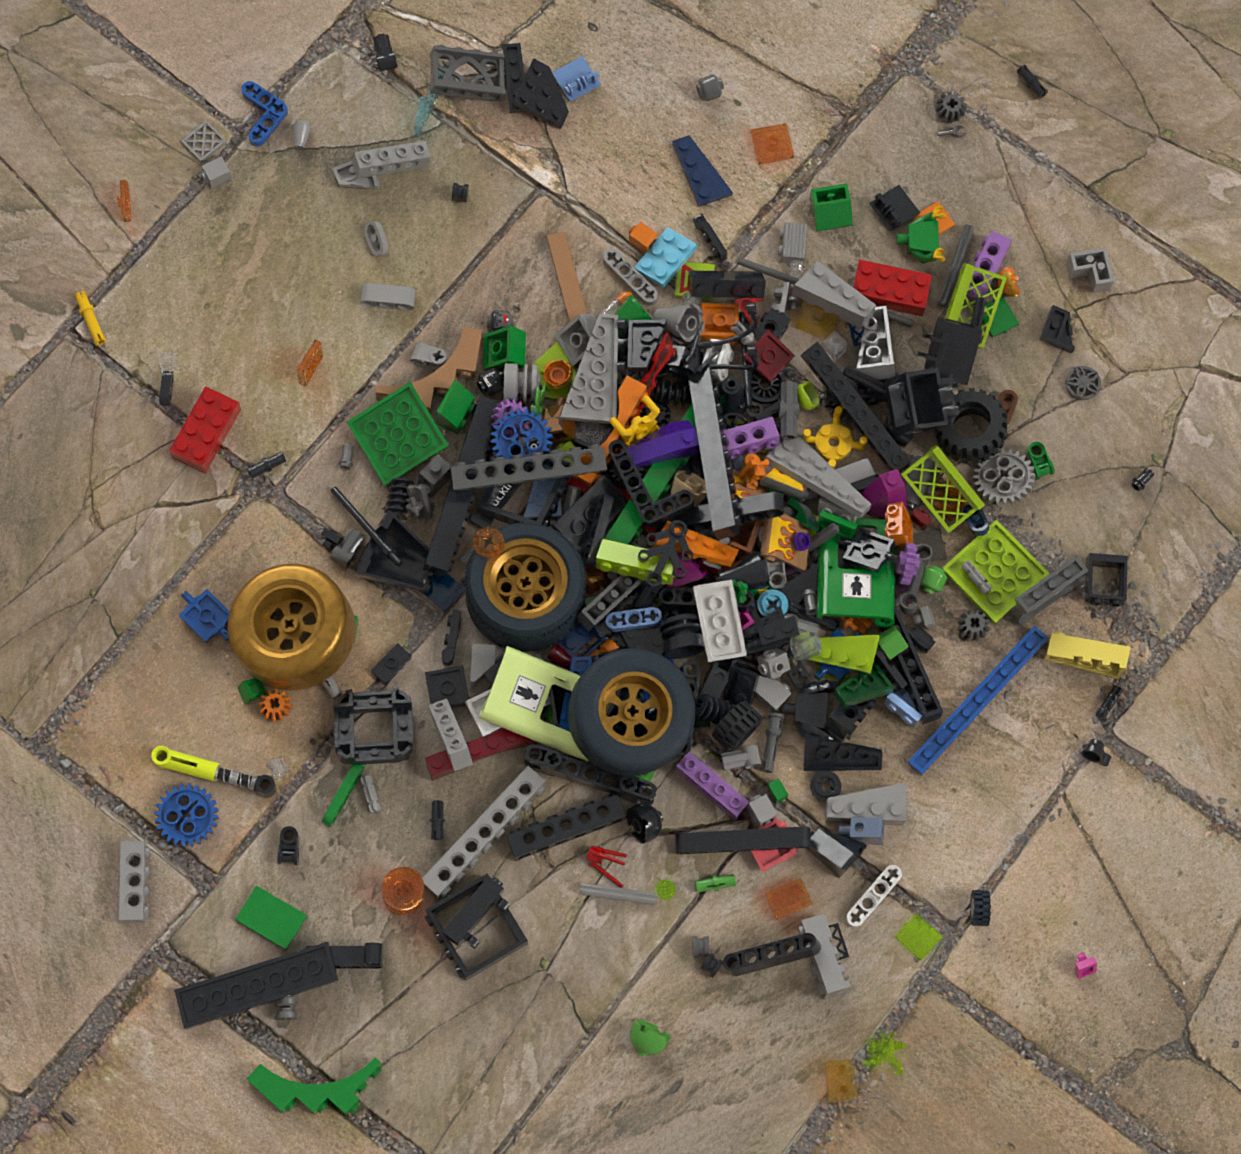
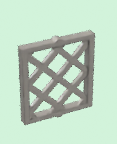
M205 121L181 140V143L202 163L224 145L226 140ZM206 127H209L212 132H206ZM196 134L203 135V140H196ZM205 135H212V140H205ZM217 135L221 141H214V136ZM187 142L193 143V148H190ZM196 143H202V148H195ZM205 143H211V149H206ZM195 151H202L201 157Z

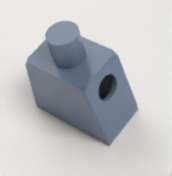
M851 818V824H839V835L850 836V839L865 844L883 845V819Z

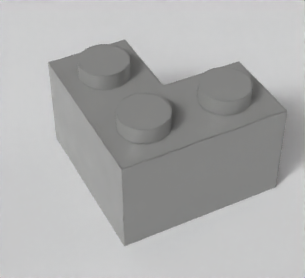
M1106 247L1069 254L1066 264L1070 279L1088 276L1092 293L1111 289L1114 277Z

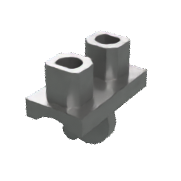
M784 282V286H776L774 289V296L776 299H781V303H772L771 308L790 318L791 310L796 311L797 306H802L803 300L799 297L798 299L792 297L793 288L790 287L791 283Z
M409 485L406 488L410 503L406 505L407 511L413 512L415 518L430 520L433 517L431 511L435 508L432 500L427 498V494L430 492L429 485Z

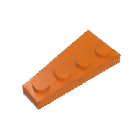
M667 521L662 531L667 530L672 522ZM679 528L674 529L675 533H681ZM689 529L687 531L685 539L689 549L694 554L693 559L702 557L707 562L732 566L738 555V549ZM670 537L658 540L653 548L667 544ZM677 541L674 546L676 553H682L681 547Z

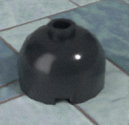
M637 804L627 809L626 818L628 826H633L635 832L631 833L640 844L654 840L661 833L663 816L656 808L650 804Z

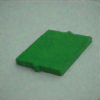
M1004 297L999 300L989 330L992 338L1003 332L1007 333L1009 329L1019 325ZM989 301L988 304L985 305L986 308L992 306L994 301ZM984 312L982 320L984 324L988 321L986 312Z

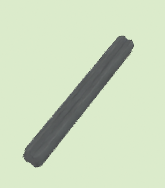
M964 225L937 301L939 306H947L974 229L972 225Z

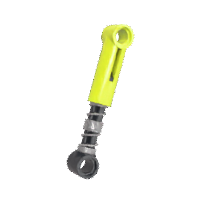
M158 746L152 751V760L156 767L160 769H169L212 782L220 779L224 783L228 782L230 785H240L241 788L245 786L263 798L272 797L276 792L275 781L269 775H253L252 777L250 774L245 775L240 771L227 770L225 767L221 768L220 763L173 751L165 746ZM160 754L167 755L164 761H158L157 759ZM268 782L271 784L268 790L261 789L263 783Z

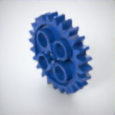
M518 408L516 414L510 410V416L504 413V420L497 419L500 425L493 426L497 432L491 433V436L496 438L491 440V444L496 445L492 448L493 452L499 451L496 457H504L505 460L512 459L511 450L514 447L521 448L520 454H523L524 457H530L531 453L542 452L543 455L544 452L550 453L547 446H552L553 443L548 441V439L553 438V435L547 434L551 430V427H545L548 423L547 420L541 421V414L535 417V410L529 414L528 408L525 409L524 413H521L520 408ZM525 423L533 425L529 431H524L522 427ZM515 424L519 425L529 451L528 455L524 452ZM507 430L515 431L513 437H505ZM533 440L539 442V446L535 449L529 447V443ZM528 462L523 467V469L526 470V466L529 464L530 467L533 469L534 465Z
M188 783L187 788L184 789L183 785L180 784L179 790L173 786V793L165 791L167 797H160L163 803L156 804L157 808L160 809V811L154 812L159 817L154 820L156 824H160L157 830H164L161 836L163 838L168 836V843L174 839L176 847L180 842L183 848L186 847L187 843L193 847L194 841L201 845L200 839L208 840L206 834H214L211 827H217V824L213 822V820L219 819V816L214 814L219 809L213 807L217 803L215 800H211V793L205 796V788L199 791L198 785L192 789L191 784ZM183 798L189 799V803L186 806H181L179 803ZM197 801L198 803L192 808L193 803ZM204 809L206 812L202 817H197V810ZM184 813H185V814H188V813H189L191 817H190V818H188V817H185V818H184V817H183V814H184ZM170 815H178L177 820L169 822L168 818ZM187 825L194 826L193 831L190 833H185L184 828Z

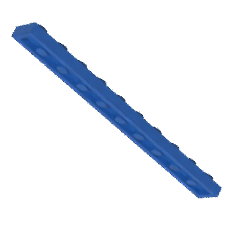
M1034 625L907 763L922 776L1046 643L1049 637Z

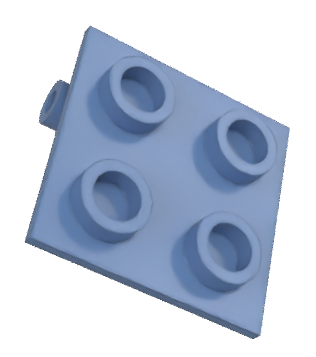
M583 56L552 72L555 80L570 102L601 86L598 80V73L591 70Z

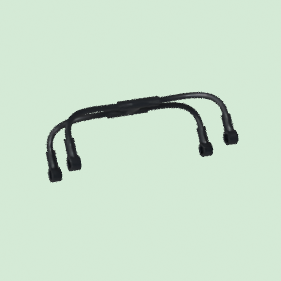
M747 304L748 315L754 321L748 330L737 336L720 341L697 342V348L693 357L699 360V349H708L713 346L731 343L752 333L759 322L756 304ZM617 319L618 330H621L623 336L628 339L629 329L626 319ZM692 343L679 344L678 346H684L690 351ZM748 346V357L751 358L754 363L753 365H707L710 366L712 371L713 369L753 370L759 366L760 359L756 346ZM617 362V371L621 373L623 379L626 376L630 377L626 362ZM659 373L655 379L668 376L669 374ZM633 378L639 382L642 380V378Z

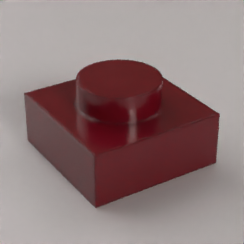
M916 509L911 516L913 523L924 531L930 526L932 521L925 511H920L919 509Z

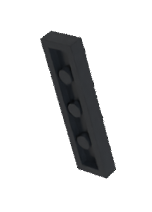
M521 43L502 44L510 113L526 112L512 105L524 79Z

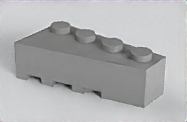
M818 261L794 285L791 295L794 298L798 299L799 297L805 300L807 304L821 307L824 309L823 311L829 314L830 312L836 314L840 319L859 328H862L870 320L876 308L873 302Z
M886 306L876 307L873 316L864 325L861 350L859 351V360L856 367L858 371L876 380L895 377Z
M906 782L827 798L825 803V822L851 823V818H882L884 825L903 826L906 822Z
M821 914L801 920L798 927L799 935L811 933L821 944L820 952L810 957L812 961L810 965L812 975L816 976L818 980L816 984L818 994L823 995V999H828L847 993L851 986L848 980L844 981L845 970L843 964L837 962L839 959L838 950L835 944H831L833 938L825 915ZM813 941L808 942L806 948L811 947Z

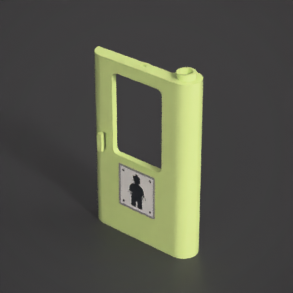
M506 646L505 654L488 699L482 706L479 718L584 761H589L578 749L571 732L540 719L551 686L557 685L572 692L580 675ZM608 703L606 705V715L608 713L611 703Z

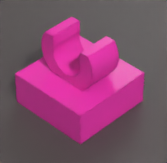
M1084 952L1076 955L1075 974L1078 979L1096 973L1097 962L1094 956L1087 959Z

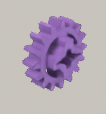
M506 399L498 403L497 407L492 410L495 413L491 416L495 420L492 426L500 425L497 419H505L503 416L505 408H507L505 414L510 416V410L516 414L517 409L520 408L521 413H524L527 406L522 408V402L516 403L515 399L510 401ZM525 423L522 429L529 431L530 427L527 425L530 423ZM519 428V429L517 430V433H518V436H519V438H520V437H523V435H522L521 430H520V428ZM507 430L505 436L511 438L515 431Z
M906 543L903 551L899 553L900 561L896 567L897 574H900V584L910 585L913 576H917L920 554H916V544Z

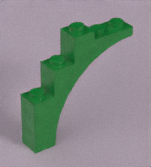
M375 1057L363 1069L353 1075L324 1084H302L290 1081L272 1073L262 1064H259L246 1079L283 1114L286 1111L289 1113L296 1106L297 1103L295 1101L298 1099L314 1115L317 1112L321 1114L327 1108L329 1100L347 1116L349 1113L353 1115L360 1107L358 1104L360 1099L356 1094H361L367 1088L368 1084L366 1083L371 1077L375 1079L380 1074L382 1063Z

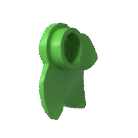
M542 384V391H540L539 387H536L535 403L531 405V412L533 410L536 412L535 417L540 414L542 415L544 410L543 405L546 396V386Z

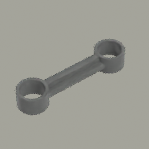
M918 544L916 546V553L925 551L929 554V557L919 558L920 563L917 576H913L907 591L900 597L899 608L905 614H913L918 609L919 598L917 594L925 566L931 562L933 554L932 548L927 544ZM906 599H911L916 605L906 607L902 602Z

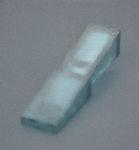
M438 70V79H442L445 73ZM431 80L428 97L420 96L414 127L415 137H420L439 94L430 93Z

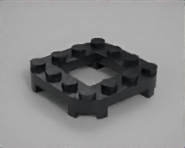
M391 687V691L353 693L352 689L345 690V693L334 701L333 704L334 744L340 762L349 765L397 763L408 760L414 749L411 697L399 690V687ZM393 711L394 742L355 744V713Z

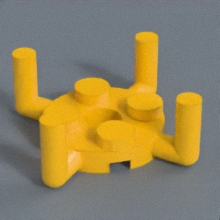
M645 395L642 401L651 410L650 414L642 418L640 416L635 417L628 429H625L615 417L609 420L610 424L621 435V438L626 443V447L660 429L655 420L660 413V409L648 395Z
M837 406L834 410L832 424L823 425L816 436H810L811 431L805 429L802 436L806 443L815 444L816 451L834 469L836 461L846 457L851 449L864 450L867 443L865 436L861 437L859 442H854L850 430L839 425L842 413L840 406ZM830 439H836L839 442V445L833 447L829 444L828 441Z

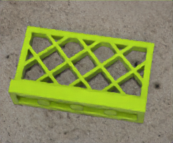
M963 263L945 318L955 321L960 319L963 323L972 319L971 316L963 320L960 314L961 310L968 306L973 315L971 304L975 303V300L968 301L966 297L967 291L974 288L978 297H986L991 294L994 303L988 308L985 306L984 312L988 316V321L981 326L982 328L985 327V330L982 331V339L978 347L984 348L1007 277ZM974 271L981 273L984 278L983 281L976 285L972 279ZM993 278L1001 279L999 287L992 290L988 281ZM986 283L990 292L981 296L977 286Z
M936 444L930 448V451L901 473L948 533L975 511L985 506L983 501ZM931 456L935 461L934 469L923 468L924 461ZM912 470H919V481H911L907 474ZM923 471L934 472L932 483L922 482ZM936 472L946 474V484L935 483ZM921 484L932 485L931 496L922 495ZM935 486H945L944 497L934 496ZM948 487H955L959 490L958 499L947 498ZM933 499L944 500L943 511L935 510L932 507ZM947 500L957 501L956 512L946 511ZM960 502H968L972 509L967 513L959 512ZM945 514H955V522L948 527L944 522Z

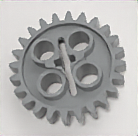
M1002 448L1001 453H997L995 456L989 455V460L983 461L981 459L982 463H977L978 469H974L975 476H973L974 486L978 489V495L983 494V500L989 498V504L996 501V506H999L1000 502H1003L1004 507L1007 506V502L1014 506V500L1021 503V496L1027 498V492L1031 493V486L1035 485L1033 480L1035 479V473H1033L1034 466H1031L1030 460L1026 461V455L1019 457V451L1012 454V449L1005 453V449ZM1001 464H1007L1008 466H1006V467H1001L1000 465H1001ZM1016 475L1022 476L1021 478H1018V479H1017V478H1014V476H1016ZM990 476L995 477L992 480L987 479ZM1002 488H1008L1009 490H1007V491H1002L1001 489H1002Z

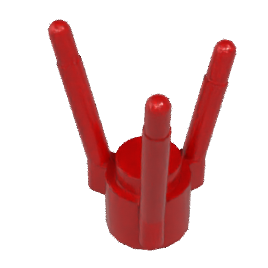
M743 298L741 300H732V303L739 305L740 310L745 313L747 323L750 325L751 320L747 312V304L764 301V298Z
M592 845L586 857V860L590 861L589 866L596 868L613 883L623 888V884L600 867L598 863L602 864L604 859L620 865H625V862L606 854L624 858L627 857V854Z

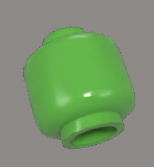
M934 565L926 567L920 584L923 586V591L932 595L934 591L941 592L947 580V575L944 574L945 570Z

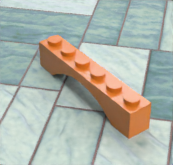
M626 376L618 390L619 414L617 420L625 429L630 427L628 423L631 418L634 419L639 412L637 407L640 402L644 403L642 398L648 395L646 392L647 386L629 376ZM615 428L607 440L600 446L604 447L607 467L611 462L608 449L609 444L613 440H619L621 437ZM584 455L580 461L582 464L588 465L592 459L589 455ZM593 473L572 476V478L591 487L602 474Z

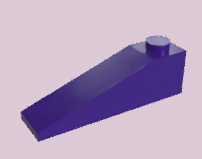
M687 419L669 423L626 448L635 466L639 467L698 455L699 441L695 427ZM629 464L623 465L624 470L631 467Z

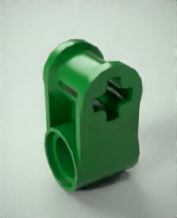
M1041 442L1031 443L1025 455L1026 459L1031 461V466H1034L1035 480H1039L1040 477L1047 474H1055L1053 463L1047 454L1045 446ZM1031 450H1037L1039 455L1032 454Z

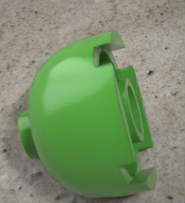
M635 1019L630 1029V1041L637 1048L636 1052L646 1057L647 1054L655 1055L661 1053L669 1043L670 1034L665 1030L661 1033L658 1030L659 1027L640 1019L637 1022Z

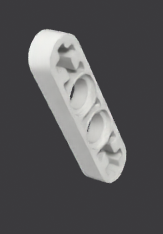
M889 865L851 908L846 916V923L850 927H860L902 877V871L898 866ZM895 870L897 872V878L893 877L887 883L885 880L888 878L890 874L888 871L892 872ZM877 884L885 886L886 891L884 894L876 893L875 886ZM866 898L873 902V907L870 909H866L862 905V901ZM860 909L862 911L858 918L860 922H851L852 917L850 915L855 916Z

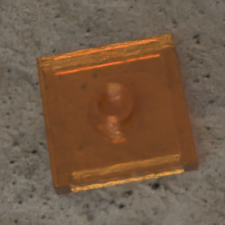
M787 123L751 129V137L758 165L794 159Z
M316 339L297 369L299 384L304 387L307 386L324 357L322 344Z

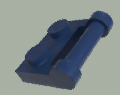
M579 623L558 643V647L561 646L571 657H588L593 651L600 649V645L607 640V637L600 638L594 627L588 631ZM595 637L597 641L583 655L578 656L577 653Z

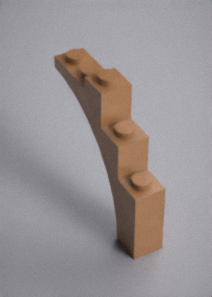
M464 327L455 351L445 364L425 378L412 382L430 414L434 394L445 397L453 381H456L457 375L464 379L476 378L483 337L481 329ZM377 385L376 399L382 400L404 385Z

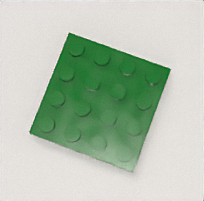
M411 382L347 421L348 426L384 486H388L392 479L404 476L450 447Z

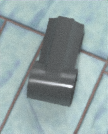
M350 528L340 545L338 544L333 549L330 559L347 569L352 563L355 552L365 539V536L359 531Z

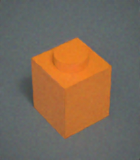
M641 221L637 226L634 225L628 233L629 243L643 253H646L658 239V233Z

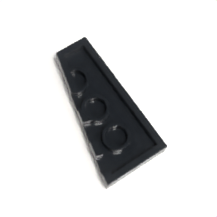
M805 734L804 771L882 770V749Z

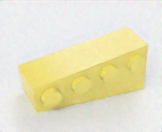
M1055 632L1051 633L1048 639L1044 660L1119 679L1126 670L1131 647L1066 636L1063 633Z

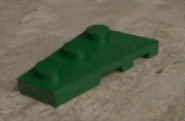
M874 660L871 674L859 671L855 677L849 678L837 687L834 695L842 707L845 708L893 693L894 686Z

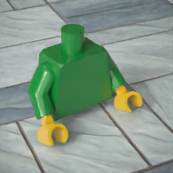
M936 206L933 212L923 215L909 224L907 234H897L896 244L907 245V254L921 263L934 262L936 260L940 262L945 261V258L941 255L946 254L944 249L939 248L938 220H936L937 217L944 219L946 216L944 213L939 214L941 210H944L941 206Z

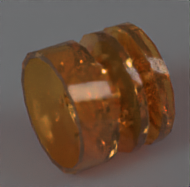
M397 867L391 870L384 878L382 884L383 903L390 912L400 916L415 912L421 906L424 897L423 879L412 868ZM401 890L405 891L404 897L400 896Z

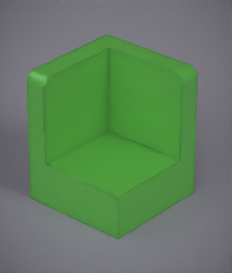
M891 626L879 635L878 645L885 652L889 660L908 648V644L894 626Z

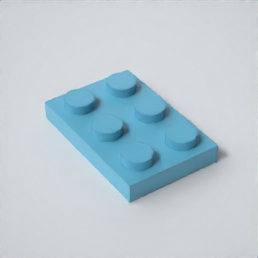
M667 227L634 268L644 277L665 288L698 248L697 244Z

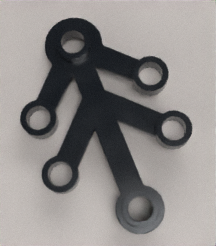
M673 521L667 530L649 533L646 537V543L650 546H654L658 540L670 537L667 544L649 550L643 549L638 554V560L642 563L647 562L651 557L662 554L655 570L647 575L646 584L650 588L655 589L661 585V574L669 557L674 568V577L682 579L685 576V568L681 566L674 548L676 542L678 541L681 547V558L684 562H690L694 554L689 549L685 539L688 529L682 521ZM679 528L681 533H675L674 529ZM654 537L655 541L650 542L648 538ZM645 553L647 558L643 559L640 555ZM689 553L691 557L685 558L684 554ZM681 570L683 574L678 575L676 571ZM652 578L656 579V580H657V583H656V584H652V583L650 582V579H652Z

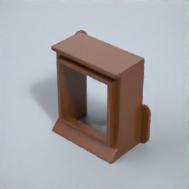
M763 520L743 523L742 526H739L741 534L728 537L730 539L728 545L739 550L735 558L736 561L741 559L746 553H752Z

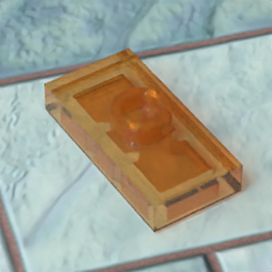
M120 180L121 196H117L118 207H121L124 222H130V189L126 180Z

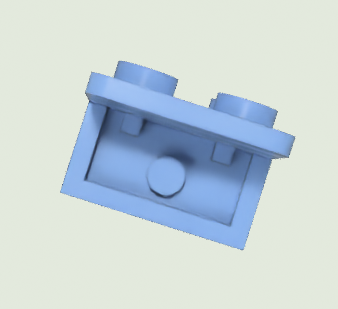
M897 691L887 696L884 702L887 708L898 714L905 723L915 728L920 722L922 715L916 711L909 693L906 692L901 696Z

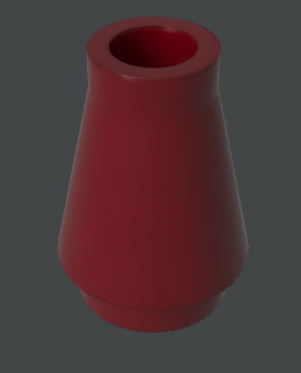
M555 644L547 658L550 659V662L569 670L572 657L561 646L558 647Z

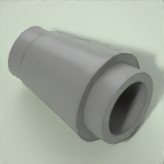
M297 120L293 125L295 148H305L311 127H309L310 123L307 121Z

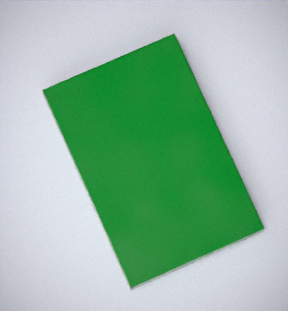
M256 885L235 920L287 951L308 916Z

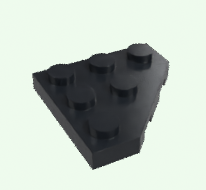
M533 58L512 105L561 129L569 110L550 67Z

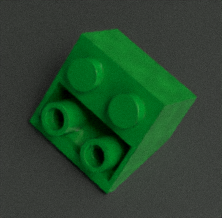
M847 183L811 189L809 200L817 232L853 226L852 205Z

